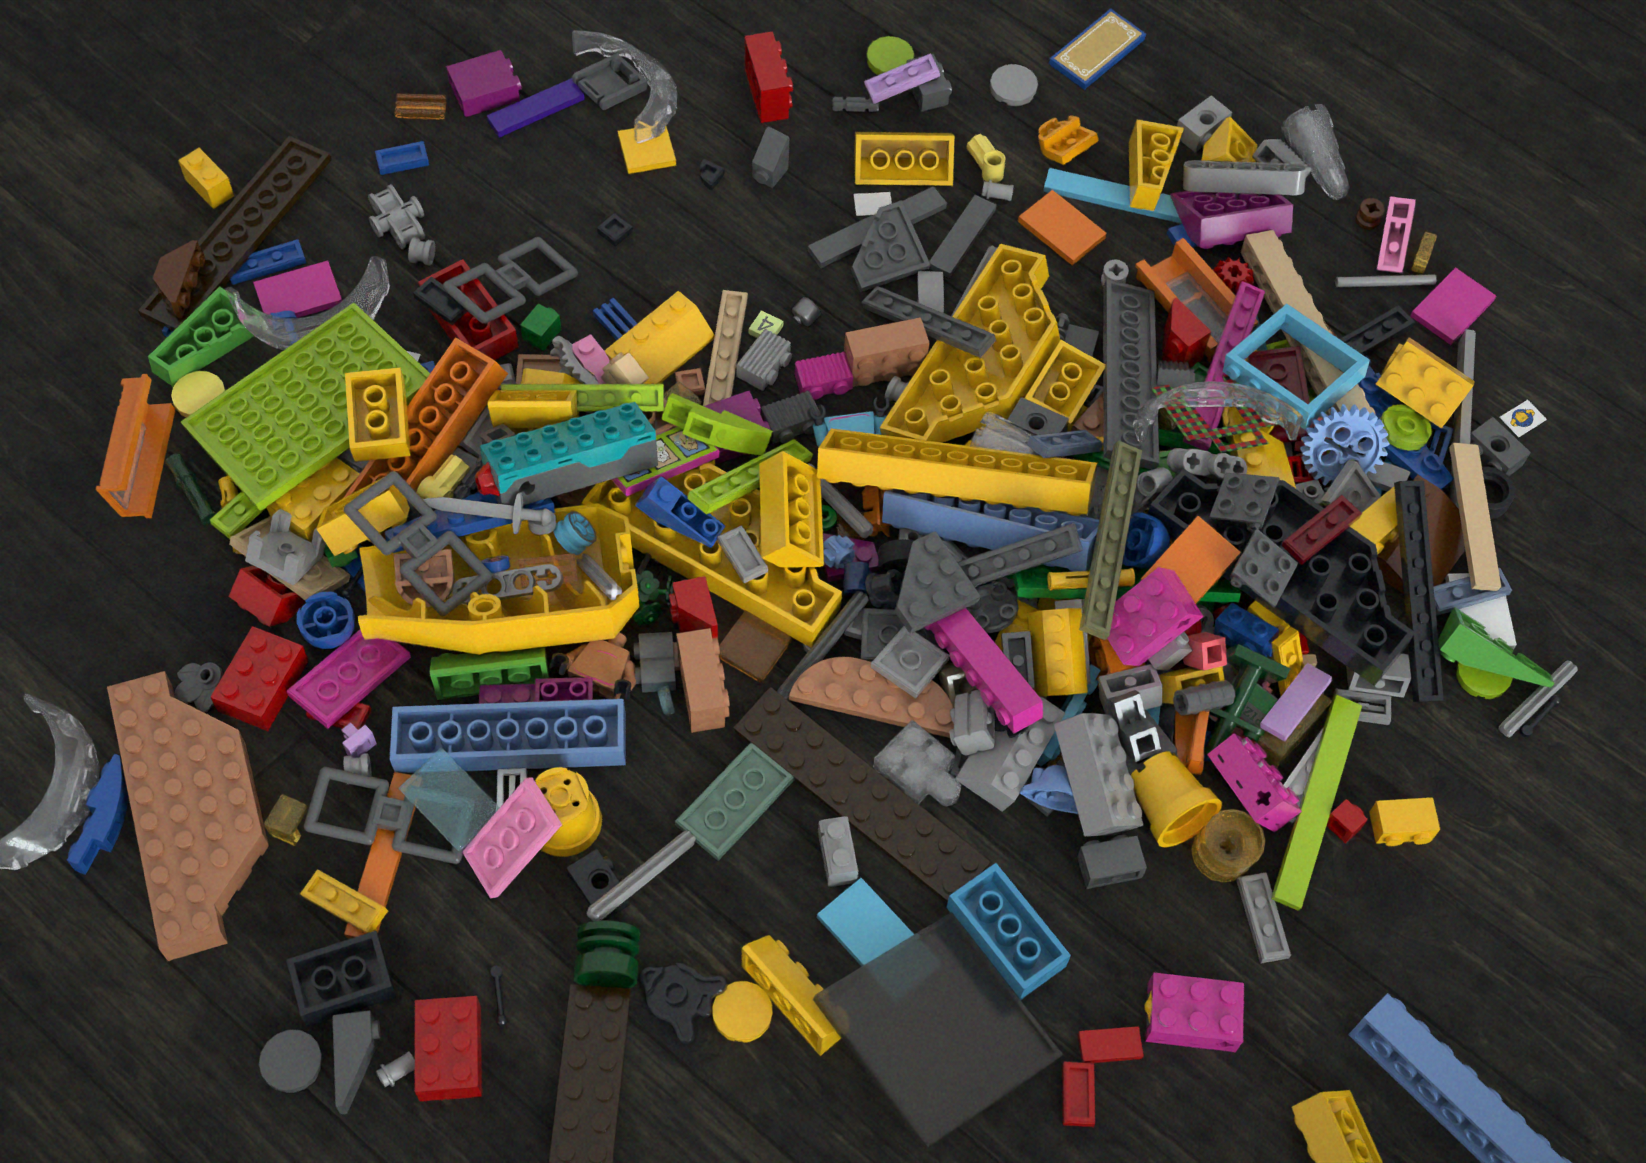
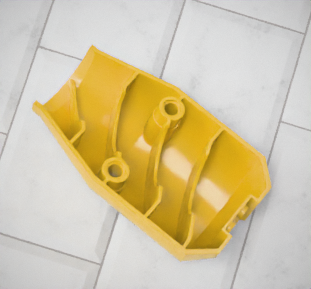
M601 504L554 508L556 523L564 520V517L571 511H576L582 514L593 526L597 536L596 541L589 547L586 546V549L579 555H573L566 551L557 541L554 531L543 535L532 533L529 530L528 520L521 522L518 534H514L513 523L459 536L458 538L480 561L496 556H508L510 567L505 571L552 564L562 572L564 578L558 590L545 592L539 587L537 581L544 580L551 585L552 580L557 578V575H553L551 571H548L547 577L538 578L536 573H533L536 581V586L533 587V595L503 600L491 595L497 594L502 588L501 582L494 579L487 585L489 594H482L481 589L478 590L480 595L476 592L471 593L468 605L460 604L446 616L439 615L433 607L426 608V602L420 598L414 599L411 605L399 594L395 584L394 554L407 553L405 550L384 555L375 545L360 548V556L365 581L367 615L358 616V621L363 638L365 640L378 638L478 655L614 639L639 608L638 587L633 564L628 517ZM449 544L442 549L452 550L454 584L459 579L478 576ZM582 554H588L622 589V594L617 595L616 600H610L577 565V559H582ZM526 575L518 576L515 580L516 589H526L529 585V577ZM452 592L445 601H447L449 598L453 596Z

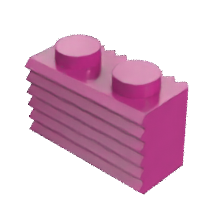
M845 352L795 362V378L800 394L810 391L813 399L817 400L823 397V395L831 393L841 395L853 388V375Z

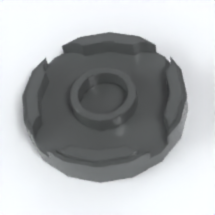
M287 1030L272 1037L261 1051L259 1061L261 1075L270 1087L279 1091H285L286 1093H295L306 1089L316 1080L323 1063V1055L319 1044L311 1035L301 1030Z

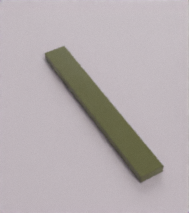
M1119 440L1113 445L1079 630L1103 640L1107 639L1110 635L1142 450Z

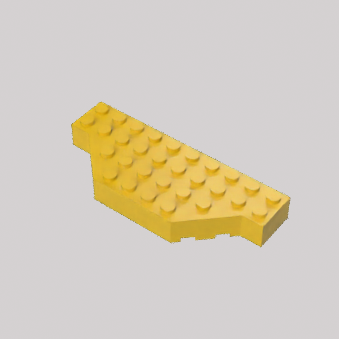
M1004 244L998 246L952 316L993 333L996 338L995 343L979 358L937 340L879 427L881 435L943 443L1006 421L1020 398L1026 397L1060 342L1057 321L1041 290L1049 277L1045 255Z
M711 463L700 465L699 468L690 469L671 477L667 481L688 496L689 491L727 472ZM612 480L595 484L581 502V505L601 504L627 516L633 548L643 554L649 553L652 559H656L659 563L688 579L705 576L709 591L810 648L820 638L841 608L842 591L820 580L815 567H779L763 559L768 566V572L743 583L717 540L713 547L710 548L657 523L635 505L646 488L625 496ZM755 489L710 514L725 525L720 535L742 525L761 555L760 490Z

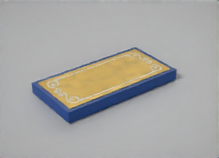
M1110 9L1053 55L1049 60V65L1085 90L1143 42L1146 33Z

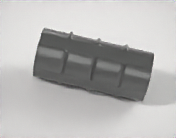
M1228 680L1212 681L1195 687L1188 686L1174 693L1173 703L1180 715L1197 714L1202 711H1209L1215 708L1220 709L1221 707L1233 704L1235 690Z

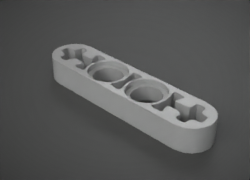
M552 564L492 573V580H499L502 588L497 594L491 595L498 597L500 600L533 595V587L536 586L533 573H536L538 578L547 577L548 571H551L553 575H557V578L552 580V584L549 585L544 580L537 581V583L545 592H552L561 587L564 577L562 572ZM520 575H526L530 580L528 587L524 590H518L515 587V580ZM478 576L462 578L455 582L452 591L453 595ZM488 583L481 588L482 594H489L487 591ZM470 597L462 604L468 605Z

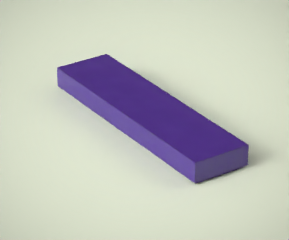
M571 78L487 115V121L497 136L501 137L583 101L584 94Z

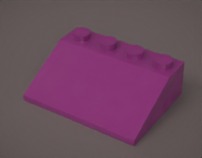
M1193 191L1170 194L1189 239L1200 248L1209 249L1218 244L1233 245L1236 244V241H1243L1248 234L1274 230L1277 237L1292 232L1293 204L1281 195Z

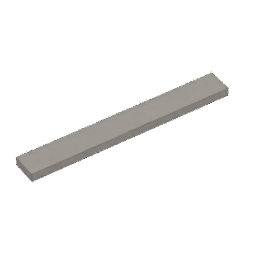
M1466 329L1458 343L1457 370L1473 380L1476 333L1474 330ZM1473 387L1454 411L1453 443L1470 444ZM1451 464V476L1454 478L1453 467ZM1453 479L1450 484V500L1459 508L1455 480Z

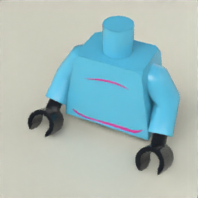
M877 397L873 400V407L877 411V415L870 411L825 417L824 422H822V418L826 413L824 406L818 405L820 410L818 417L814 416L812 407H810L807 415L815 422L813 430L817 446L821 445L831 428L881 435L879 427L887 417L884 415V412L889 407L887 397H885L886 405L882 409L876 405Z

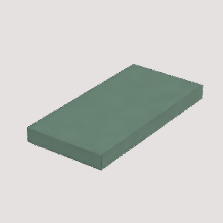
M750 743L675 821V825L682 831H690L691 835H694L696 838L695 842L719 861L794 781V777L753 743Z

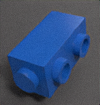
M1231 603L1216 618L1214 634L1225 637L1226 645L1230 647L1240 644L1265 657H1272L1271 642L1278 637L1279 629L1238 605Z

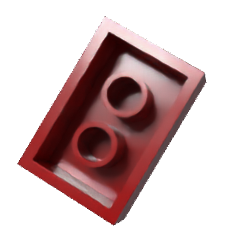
M773 31L745 36L744 69L760 123L788 119L789 108H792V98L789 92H793L791 77L786 76V60L780 57L782 55L780 41L775 40Z
M252 626L210 696L217 711L269 731L288 698L287 690L297 682L309 661L303 646Z
M477 996L415 1000V1093L419 1101L482 1097L481 1006Z

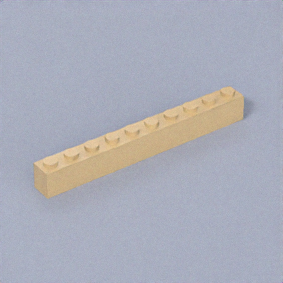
M1274 230L1246 235L1241 254L1246 263L1248 262L1249 269L1254 270L1253 277L1259 288L1265 291L1264 297L1273 314L1288 304L1332 334L1323 322L1321 312L1317 311L1311 294L1305 289L1301 276L1294 269L1292 259L1287 256L1283 243L1277 238ZM1283 331L1291 347L1300 346L1305 374L1317 396L1344 373ZM1358 384L1332 406L1339 412L1341 411L1342 404H1345L1348 411L1355 404L1359 411L1366 407L1369 414L1375 413L1374 409L1368 404L1363 389ZM1331 407L1326 411L1327 415L1331 414ZM1345 427L1337 429L1336 433H1340Z

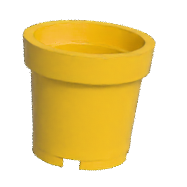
M1170 751L1162 752L1149 758L1144 762L1146 768L1140 773L1136 769L1130 775L1134 781L1133 790L1135 797L1151 823L1150 830L1161 847H1172L1192 838L1206 828L1221 810L1222 802L1209 788L1203 787L1175 754L1172 755Z
M562 767L544 771L536 778L535 783L553 811L556 812L555 814L562 823V826L540 850L560 857L581 853L594 843L601 830L602 814L596 798L589 791L585 779L577 772L574 773ZM578 802L579 806L575 807L573 803Z

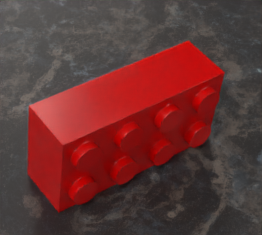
M462 259L419 281V287L430 277H433L443 285L444 282L470 270V268ZM478 278L457 287L484 312L498 306ZM430 310L452 342L456 337L493 360L519 348L516 329L505 315L482 324L471 313L467 312L454 325H451Z

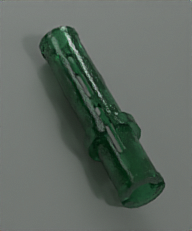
M177 453L169 456L165 463L175 477L174 482L176 486L183 490L189 503L198 515L200 522L204 525L211 524L210 519L217 513L198 485L196 474L189 470L182 455Z

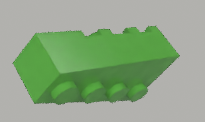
M219 287L148 356L152 372L173 387L186 374L199 371L261 333L263 328L260 314Z

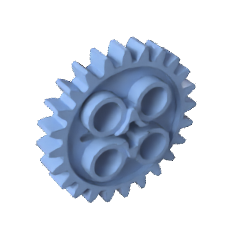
M1342 404L1341 411L1337 412L1334 407H1331L1330 415L1323 411L1321 412V421L1312 419L1315 427H1306L1305 430L1309 436L1301 438L1305 446L1300 447V450L1303 454L1301 459L1304 464H1307L1305 467L1309 473H1312L1315 480L1320 478L1323 485H1326L1329 481L1332 484L1345 466V463L1352 459L1357 461L1365 474L1368 471L1376 474L1374 465L1384 464L1380 456L1388 455L1385 448H1383L1389 446V442L1385 438L1388 436V433L1383 428L1384 424L1380 419L1377 420L1378 418L1374 412L1369 414L1366 407L1359 411L1355 404L1348 411L1345 404ZM1345 427L1340 433H1335L1337 429ZM1367 437L1365 441L1358 443L1360 439ZM1326 450H1331L1327 455H1322Z

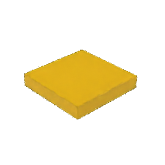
M666 123L618 131V138L628 174L676 166V159Z

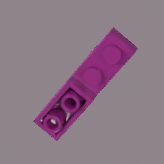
M593 677L536 679L535 684L480 685L479 704L593 700Z

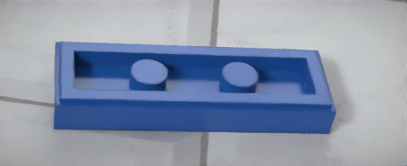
M299 240L252 253L241 268L231 277L232 285L307 263Z

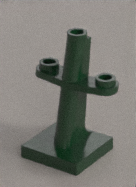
M1240 644L1226 649L1227 663L1239 668L1233 685L1235 698L1233 704L1224 706L1222 710L1216 708L1209 710V715L1218 719L1204 747V755L1209 758L1207 754L1231 736L1235 727L1243 730L1242 736L1248 737L1251 741L1258 742L1260 738L1264 737L1265 731L1240 719V716L1259 678L1269 683L1278 682L1287 678L1291 668Z

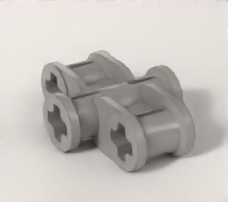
M391 184L387 186L386 190L375 195L373 193L368 195L371 206L378 215L376 217L370 216L369 222L379 238L383 236L384 232L389 230L401 249L406 248V245L411 242L413 237L420 240L425 239L423 229L415 219L416 217H424L423 209L415 196L410 197V201L403 203Z
M1175 448L1170 451L1167 457V465L1175 473H1180L1184 468L1194 476L1202 475L1215 480H1224L1226 473H1247V464L1243 458L1226 453L1215 455L1204 450Z

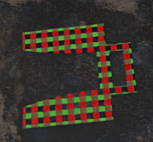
M1222 375L1234 405L1246 422L1244 424L1211 429L1196 409L1170 385L1151 388L1187 441L1210 437L1221 453L1269 444L1258 428L1279 425L1258 396L1251 394L1241 384L1230 379L1228 375ZM1252 431L1258 440L1224 446L1219 437Z

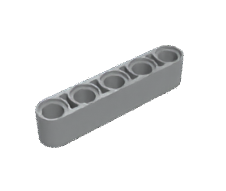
M1193 160L1185 162L1183 167V189L1187 191L1300 195L1305 192L1306 166L1301 164Z

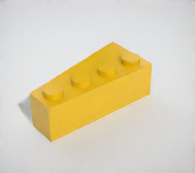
M1136 120L1129 140L1130 207L1141 210H1155L1184 128Z

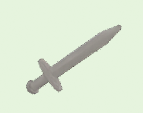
M521 492L517 493L514 506L448 497L423 499L429 507L441 511L513 520L514 534L519 533L522 520L542 522V525L549 524L552 520V513L546 508L543 511L523 508Z

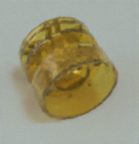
M1235 809L1223 810L1214 815L1194 838L1192 845L1194 863L1200 872L1211 880L1219 882L1235 881L1238 877L1244 875L1264 852L1265 837L1263 830L1246 812Z

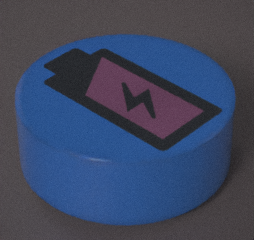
M496 556L481 561L491 573L505 571L510 567L508 556Z

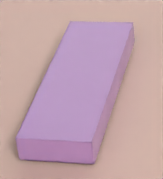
M930 53L868 79L864 83L873 104L940 77V72Z
M1307 663L1261 721L1260 728L1285 742L1331 683L1332 676Z

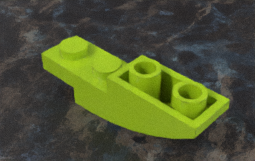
M671 393L668 397L661 418L684 429L682 434L720 448L754 455L765 454L773 432L724 410L720 414L674 393Z

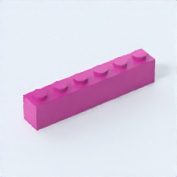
M966 608L924 627L926 630L933 632L940 648H945L949 652L953 664L957 668L961 667L965 672L968 683L972 687L976 686L984 703L994 708L997 718L1002 725H1007L1013 733H1016L1043 718V701Z

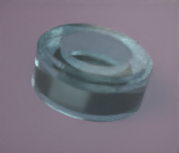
M669 685L660 687L658 695L663 713L665 715L675 713Z

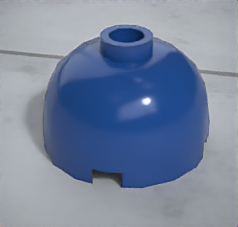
M1143 512L1133 513L1131 515L1133 518L1130 519L1122 564L1135 569H1149L1169 548V531L1159 519Z
M319 592L308 597L305 600L306 604L302 606L301 610L299 608L297 612V625L302 637L312 646L321 649H332L342 645L351 637L355 627V615L346 598L344 599L334 592Z

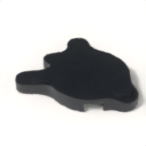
M681 963L665 968L663 966L658 968L646 967L640 974V981L645 989L648 1008L660 1021L674 1027L677 1037L682 1044H689L695 1038L693 1018L695 1016L702 1018L710 1017L713 998L724 993L727 989V981L724 977L703 976L694 968Z

